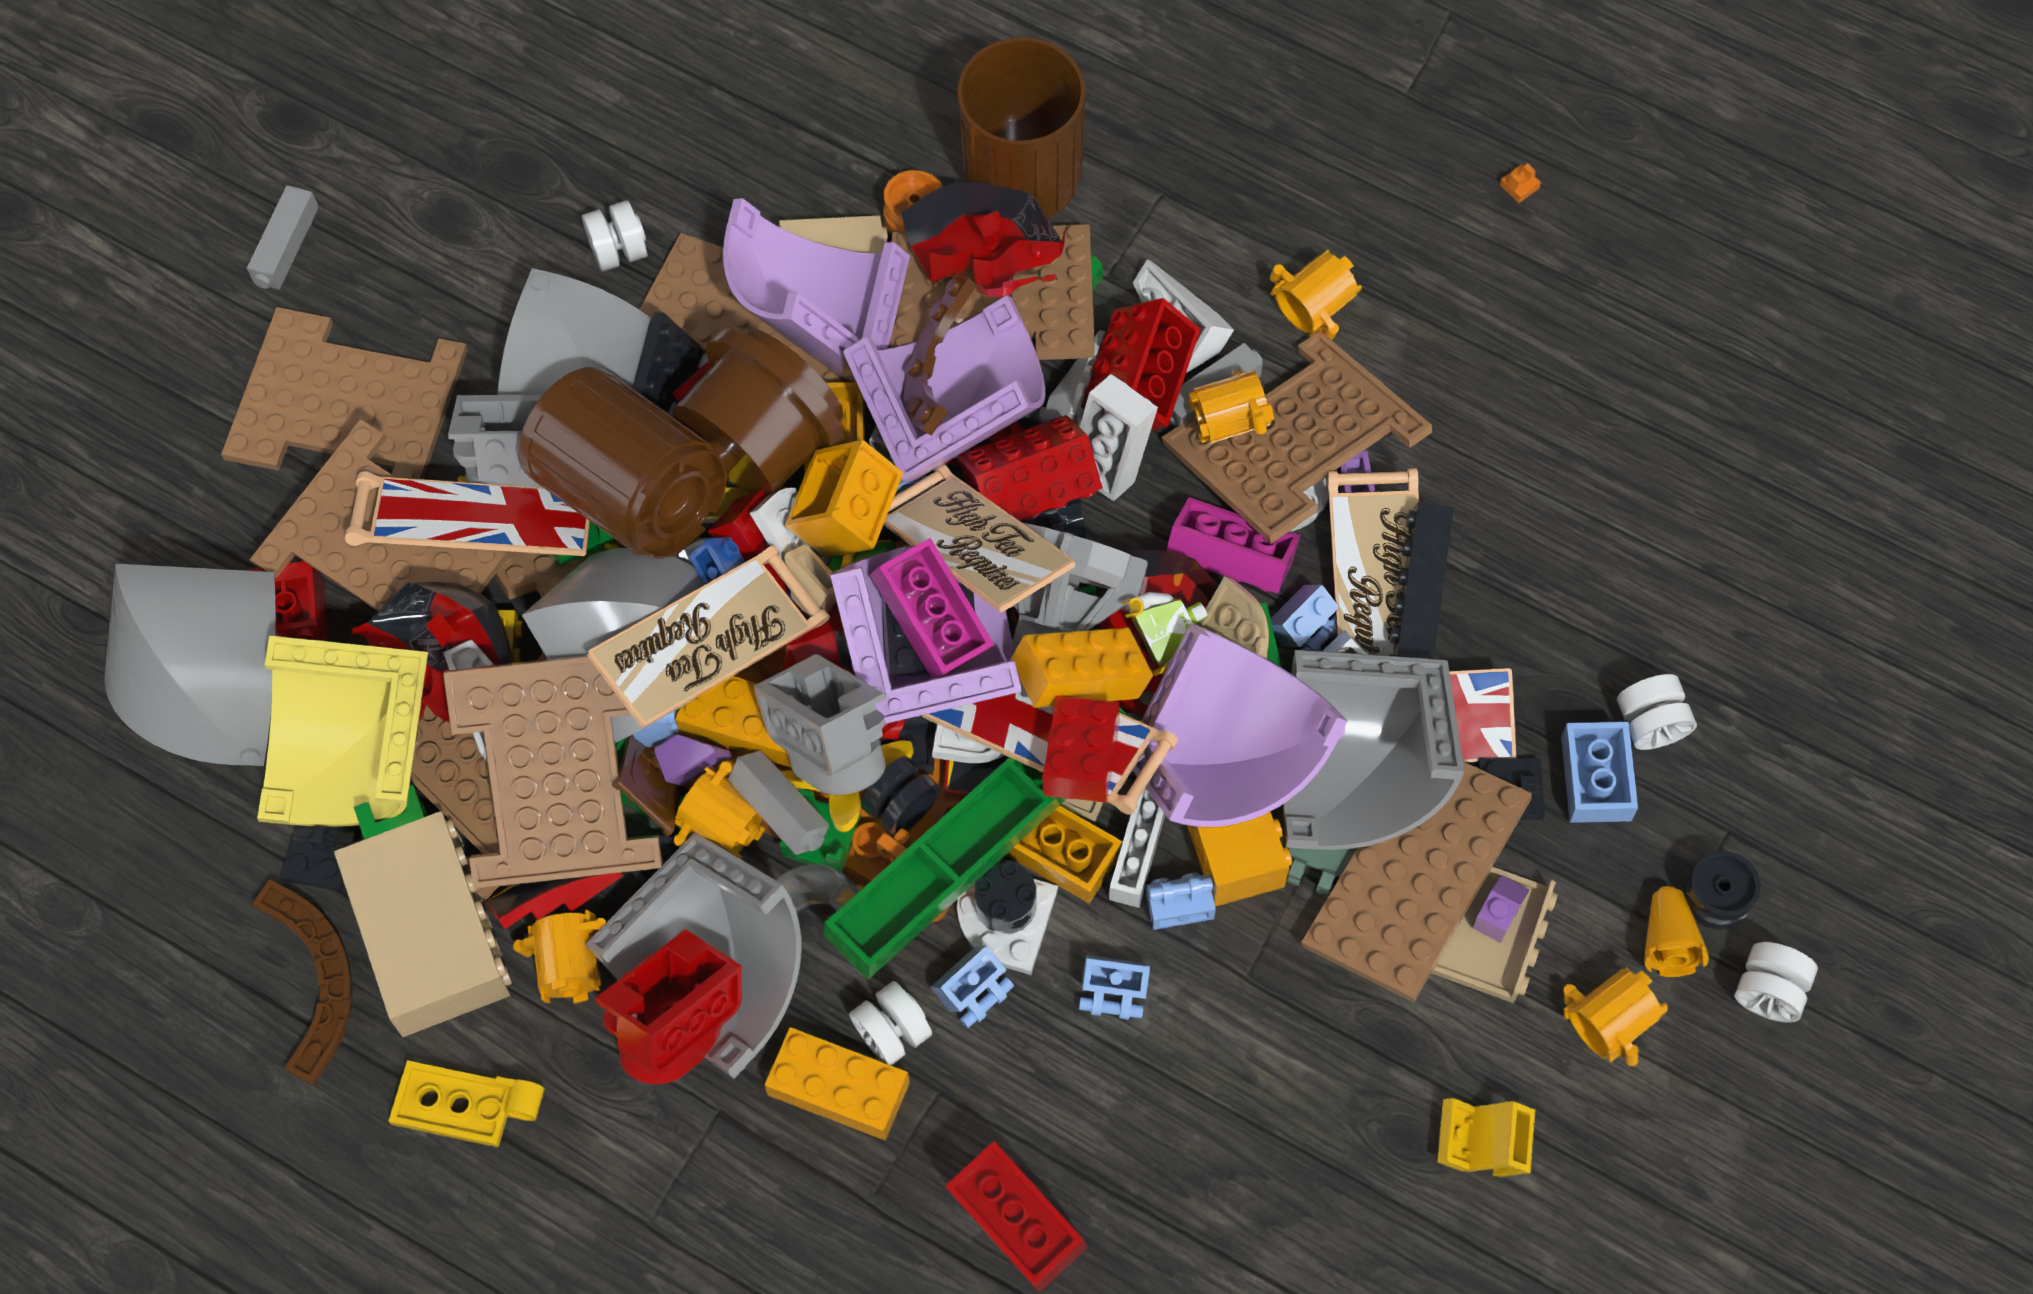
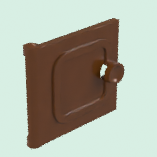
M630 735L626 738L618 778L612 783V786L616 790L620 789L663 829L662 832L666 836H669L674 831L682 785L666 782L656 754L653 756Z

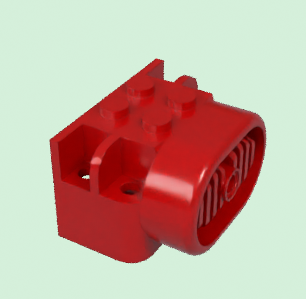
M685 929L655 953L648 955L642 963L633 970L626 972L620 980L597 996L595 1003L607 1010L603 1016L604 1027L617 1037L619 1060L624 1071L633 1079L643 1083L665 1084L681 1078L704 1060L706 1054L718 1040L722 1025L736 1014L741 1005L742 965Z

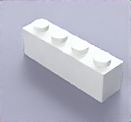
M1146 788L1137 800L1138 806L1130 816L1109 893V900L1138 908L1140 907L1165 818L1164 812Z

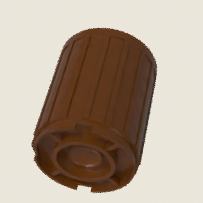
M1026 37L1009 38L986 46L968 61L958 82V106L965 182L992 184L1032 194L1047 218H1052L1070 203L1076 195L1080 179H1082L1085 82L1082 72L1073 58L1064 50L1040 39Z
M600 367L580 368L555 382L532 409L520 439V463L523 471L530 479L634 553L648 555L655 559L667 558L681 552L704 532L705 528L701 524L710 511L714 514L717 513L727 482L725 464L719 454L711 447L710 443L612 373Z

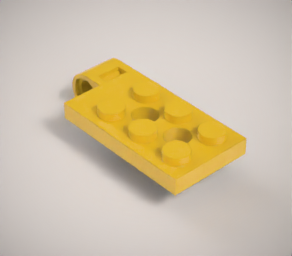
M407 1061L388 1122L399 1127L499 1147L507 1117L535 1121L545 1089L536 1083L525 1080H513L498 1076L496 1079ZM430 1091L438 1093V1100L434 1105L429 1107L422 1105L421 1100L424 1094ZM459 1098L468 1099L469 1105L464 1112L455 1113L452 1111V1105L455 1100Z

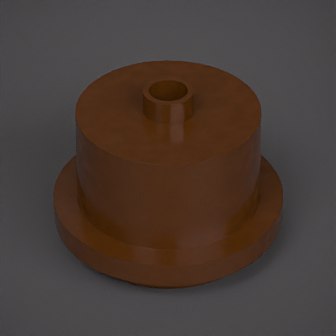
M725 328L719 331L706 346V353L711 367L672 410L673 417L712 445L711 447L719 454L725 464L727 479L749 494L760 489L763 490L766 496L777 492L809 458L812 459L815 450L845 444L846 441L844 430L841 426L844 420V413L830 387L796 352L775 337L757 329H746L744 332Z

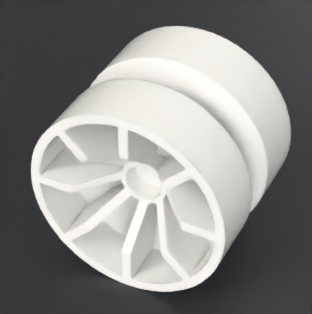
M628 200L610 206L609 212L612 221L610 223H607L604 214L600 210L582 215L583 225L601 272L619 266L617 252L619 249L622 250L629 263L647 257L644 244L646 237L638 215L634 214Z
M1664 674L1644 679L1629 686L1618 695L1617 701L1624 719L1632 721L1629 724V732L1637 749L1649 750L1666 746L1686 737L1695 730L1697 726L1690 706L1682 703L1685 699V694L1676 675Z
M1771 942L1754 944L1746 963L1748 972L1742 975L1735 993L1736 1000L1749 1011L1771 1020L1780 1022H1796L1800 1020L1807 1001L1805 992L1810 991L1818 970L1817 965L1805 954L1788 946Z
M892 981L876 993L877 1001L882 1009L881 1012L872 1003L865 1001L849 1013L855 1028L871 1051L882 1063L890 1066L905 1056V1050L899 1037H902L909 1045L915 1048L932 1036V1031L925 1019V1014L918 1003L895 981Z

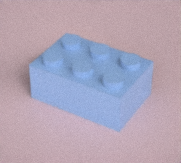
M1567 723L1561 736L1570 823L1632 821L1638 809L1629 723Z

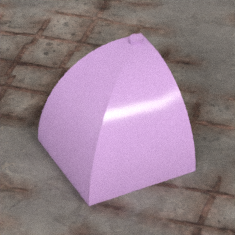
M743 198L733 200L724 238L723 262L729 287L737 300L745 308L825 367L853 382H856L842 352L843 350L866 336L872 338L877 350L889 348L910 255L894 242L884 243L882 254L854 252L819 244L792 234L760 216V211Z
M1010 296L1001 298L983 309V312L949 329L943 342L936 346L934 356L937 358L933 374L927 381L928 385L932 387L935 400L948 410V413L932 436L922 431L909 419L904 407V384L907 374L905 367L913 355L917 342L896 348L877 350L872 338L866 336L842 351L895 466L904 473L902 481L910 482L922 477L1039 408L1045 400V383L1038 356L1028 331Z
M911 545L865 558L831 574L855 676L884 693L885 699L876 703L875 706L876 710L884 715L885 724L1022 692L1015 660H1011L1014 654V647L1006 610L999 612L975 593V613L993 641L994 646L945 676L931 679L930 675L889 676L886 666L882 595L870 574L880 565L913 548Z
M1190 623L1141 720V723L1152 728L1171 732L1178 739L1174 749L1167 752L1147 784L1146 789L1170 821L1199 827H1217L1254 819L1290 800L1316 776L1326 763L1338 740L1343 737L1348 721L1321 694L1283 668L1225 637ZM1152 739L1133 768V772L1137 777L1158 745Z

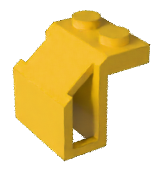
M1454 1098L1443 1099L1438 1163L1465 1172L1493 1169V1176L1499 1177L1530 1173L1535 1110L1514 1101L1474 1107Z

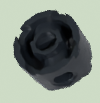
M1007 861L996 864L975 882V910L979 920L987 929L994 932L995 930L1003 932V934H1013L1023 930L1032 922L1037 908V887L1033 877L1016 862Z

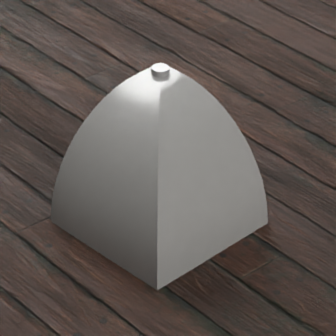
M532 268L518 301L507 336L500 370L498 395L544 394L559 379L572 371L584 367L603 368L631 388H634L652 319L626 301L600 288L576 279Z
M617 548L589 556L522 616L547 659L587 655L590 649L704 586V583L695 567L676 557L670 556L655 559L648 555H638L628 548ZM632 715L612 717L615 743L644 729Z
M132 564L115 565L104 682L108 699L114 711L131 730L155 746L186 758L215 764L264 766L272 705V670L265 668V659L269 636H275L274 572Z
M1295 650L1291 674L1327 699L1348 722L1343 737L1338 740L1326 763L1316 776L1300 792L1283 804L1286 847L1315 850L1364 847L1400 836L1435 815L1452 797L1464 774L1448 660Z
M694 833L585 945L617 980H620L626 972L633 970L648 955L655 953L685 929L742 965L741 1005L736 1014L722 1025L718 1040L705 1056L706 1060L734 1079L767 1043L787 1010L797 983L800 968V925L790 895L781 883L706 838Z

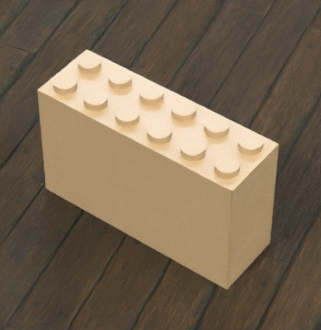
M442 811L334 851L389 1019L402 1037L510 996L507 986L512 984V981L501 959L502 952L498 941L494 938L491 931L493 927L488 913L482 905L483 898L476 893L478 891L477 888L473 889L471 873L465 874L470 869V862L464 853L462 838L459 831L456 830L453 820L447 821Z

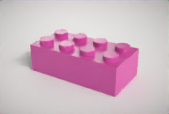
M1189 497L1172 527L1166 551L1194 558L1208 572H1216L1228 576L1237 582H1245L1257 586L1263 591H1271L1278 594L1293 563L1301 535L1288 532L1270 544L1239 514Z
M931 538L880 565L870 574V577L931 679L947 675L994 646L993 641Z

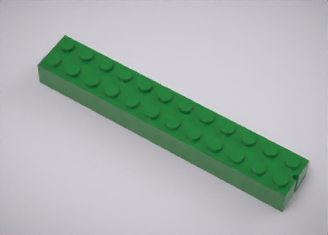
M1119 707V713L1128 716V715ZM1009 757L831 916L824 924L823 936L867 980L870 979L1067 798L1044 796L1043 772Z

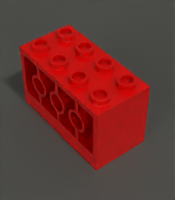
M304 561L289 563L280 575L274 578L275 636L330 642L326 588L321 576L316 569ZM255 568V569L244 570V571H262V572H265V571L262 570L261 568Z
M995 1141L945 1186L1039 1293L1088 1248L1082 1237Z

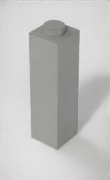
M286 185L247 266V270L257 286L265 289L271 287L280 290L319 208L313 192Z
M1243 343L1182 384L1170 422L1175 427H1178L1194 416V411H1190L1188 399H1190L1188 393L1194 392V388L1232 377L1231 373L1235 370H1242L1243 373L1255 370L1260 378L1263 361L1259 353L1254 349L1251 350Z
M762 751L737 758L728 779L736 790L795 855L818 849L824 842V835L829 827L824 818Z

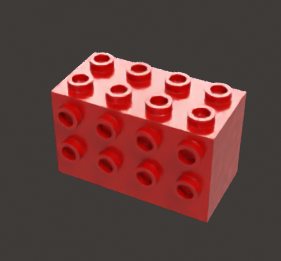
M1164 298L1114 310L1106 336L1102 341L1099 356L1093 366V373L1089 384L1085 389L1081 407L1085 410L1089 393L1112 374L1158 407L1151 430L1168 427L1201 329Z
M1068 415L957 455L965 483L1017 520L1033 519L1042 511L1050 508H1062L1067 505L1068 501L1076 498H1088L1094 495L1095 491L1103 489L1088 435Z

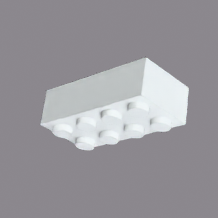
M1110 374L1089 393L1080 428L1088 435L1103 487V489L1098 491L1114 502L1135 483L1158 407L1131 389L1126 383Z

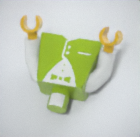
M1147 592L1135 598L1121 601L1122 605H1130V613L1125 614V617L1132 618L1154 665H1163L1153 671L1154 676L1161 673L1164 676L1190 623L1196 624L1208 618L1201 602L1185 608L1181 599H1173L1170 594Z

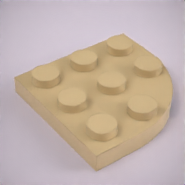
M1224 576L1205 609L1208 618L1198 622L1196 625L1225 637L1267 659L1269 631L1267 619L1260 603L1235 580Z

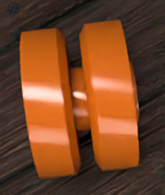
M914 170L899 173L890 179L884 189V225L891 235L892 232H906L902 212L925 195L943 187L941 182L932 174Z

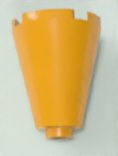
M1665 886L1652 896L1644 963L1648 971L1652 973L1651 968L1659 970V975L1663 977L1691 975L1696 973L1695 967L1702 963L1703 968L1707 965L1709 961L1708 950L1684 893L1673 886Z

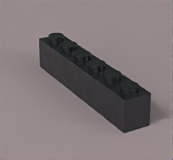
M1418 502L1413 510L1408 511L1406 527L1410 528L1409 539L1405 538L1402 548V556L1406 557L1405 568H1400L1398 585H1402L1401 596H1397L1395 600L1394 614H1398L1397 625H1393L1391 629L1390 643H1394L1393 655L1389 654L1388 656L1422 659L1434 658L1454 507Z

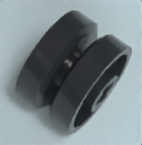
M906 756L898 758L889 764L879 780L867 788L861 800V808L872 818H881V827L892 837H895L901 828L905 831L913 828L930 810L940 792V785L929 775L919 776V766Z
M1717 851L1700 859L1685 882L1683 893L1697 922L1704 927L1716 930L1731 929L1743 922L1759 899L1761 883L1757 870L1749 860L1737 853Z

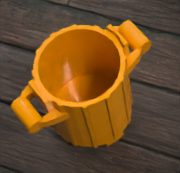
M1329 250L1318 255L1294 276L1287 272L1284 266L1280 264L1275 265L1270 274V280L1276 284L1271 295L1275 294L1279 309L1287 320L1298 330L1306 333L1310 332V337L1321 331L1330 340L1334 339L1339 330V326L1330 317L1356 297L1362 286H1357L1354 276L1350 272V269L1354 266L1345 256L1338 259L1335 255L1330 254Z
M1235 370L1231 373L1232 377L1194 388V392L1188 393L1190 397L1188 399L1190 411H1194L1198 427L1201 430L1198 436L1202 443L1209 441L1211 444L1255 430L1256 434H1264L1267 431L1266 426H1269L1271 420H1274L1271 403L1267 404L1261 382L1255 370L1243 373L1242 370Z
M735 761L722 762L719 771L713 766L705 767L706 773L689 790L676 815L675 824L681 827L679 834L674 837V843L677 846H682L694 833H697L737 858L742 859L743 856L739 852L743 847L748 846L753 839L757 841L760 839L766 829L760 825L763 818L736 788L728 782L736 763Z
M589 910L585 911V914L563 913L550 915L539 921L537 920L533 926H528V938L514 942L513 949L524 957H530L532 954L535 955L538 989L543 1002L548 1004L550 1003V998L573 997L574 1003H580L589 1000V992L600 990L598 959L585 944L608 921L603 918L596 920V915Z
M1628 967L1619 970L1586 997L1576 990L1574 985L1569 984L1564 987V1003L1567 1005L1564 1008V1018L1566 1020L1570 1019L1579 1037L1594 1053L1599 1055V1057L1607 1059L1610 1063L1620 1056L1626 1061L1627 1065H1637L1638 1047L1631 1042L1660 1020L1661 1016L1667 1012V1004L1664 1003L1660 1006L1653 992L1648 987L1652 983L1648 975L1642 970L1638 974H1634Z

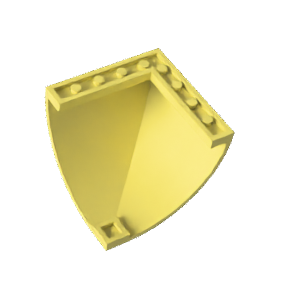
M269 636L265 668L272 670L271 723L265 779L257 817L258 821L301 826L359 825L353 807L365 802L369 803L376 823L402 813L407 806L428 652Z

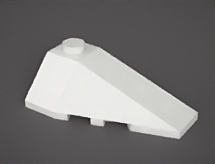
M1146 260L1133 282L1141 302L1164 298L1201 329L1187 372L1219 354L1234 329L1217 312L1151 260Z
M1099 331L1094 337L1095 358H1078L1049 396L1047 406L1041 407L1038 418L1039 424L1068 415L1080 427L1084 414V409L1081 407L1085 395L1084 392L1093 373V366L1099 356L1105 331Z

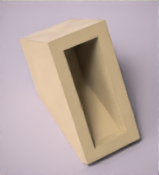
M807 544L787 552L784 556L786 566L821 610L825 609L826 612L831 611L837 602L831 579L833 572ZM790 590L791 598L796 602V604L801 608V610L811 618V616L808 614V612L805 610V608L801 605V603Z

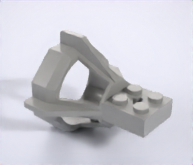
M1023 523L1074 559L1075 567L1015 604L1019 620L1012 641L1014 652L1024 635L1088 631L1127 605H1122V600L1139 596L1148 566L1146 560L1070 533ZM1080 582L1109 589L1102 598L1077 591Z

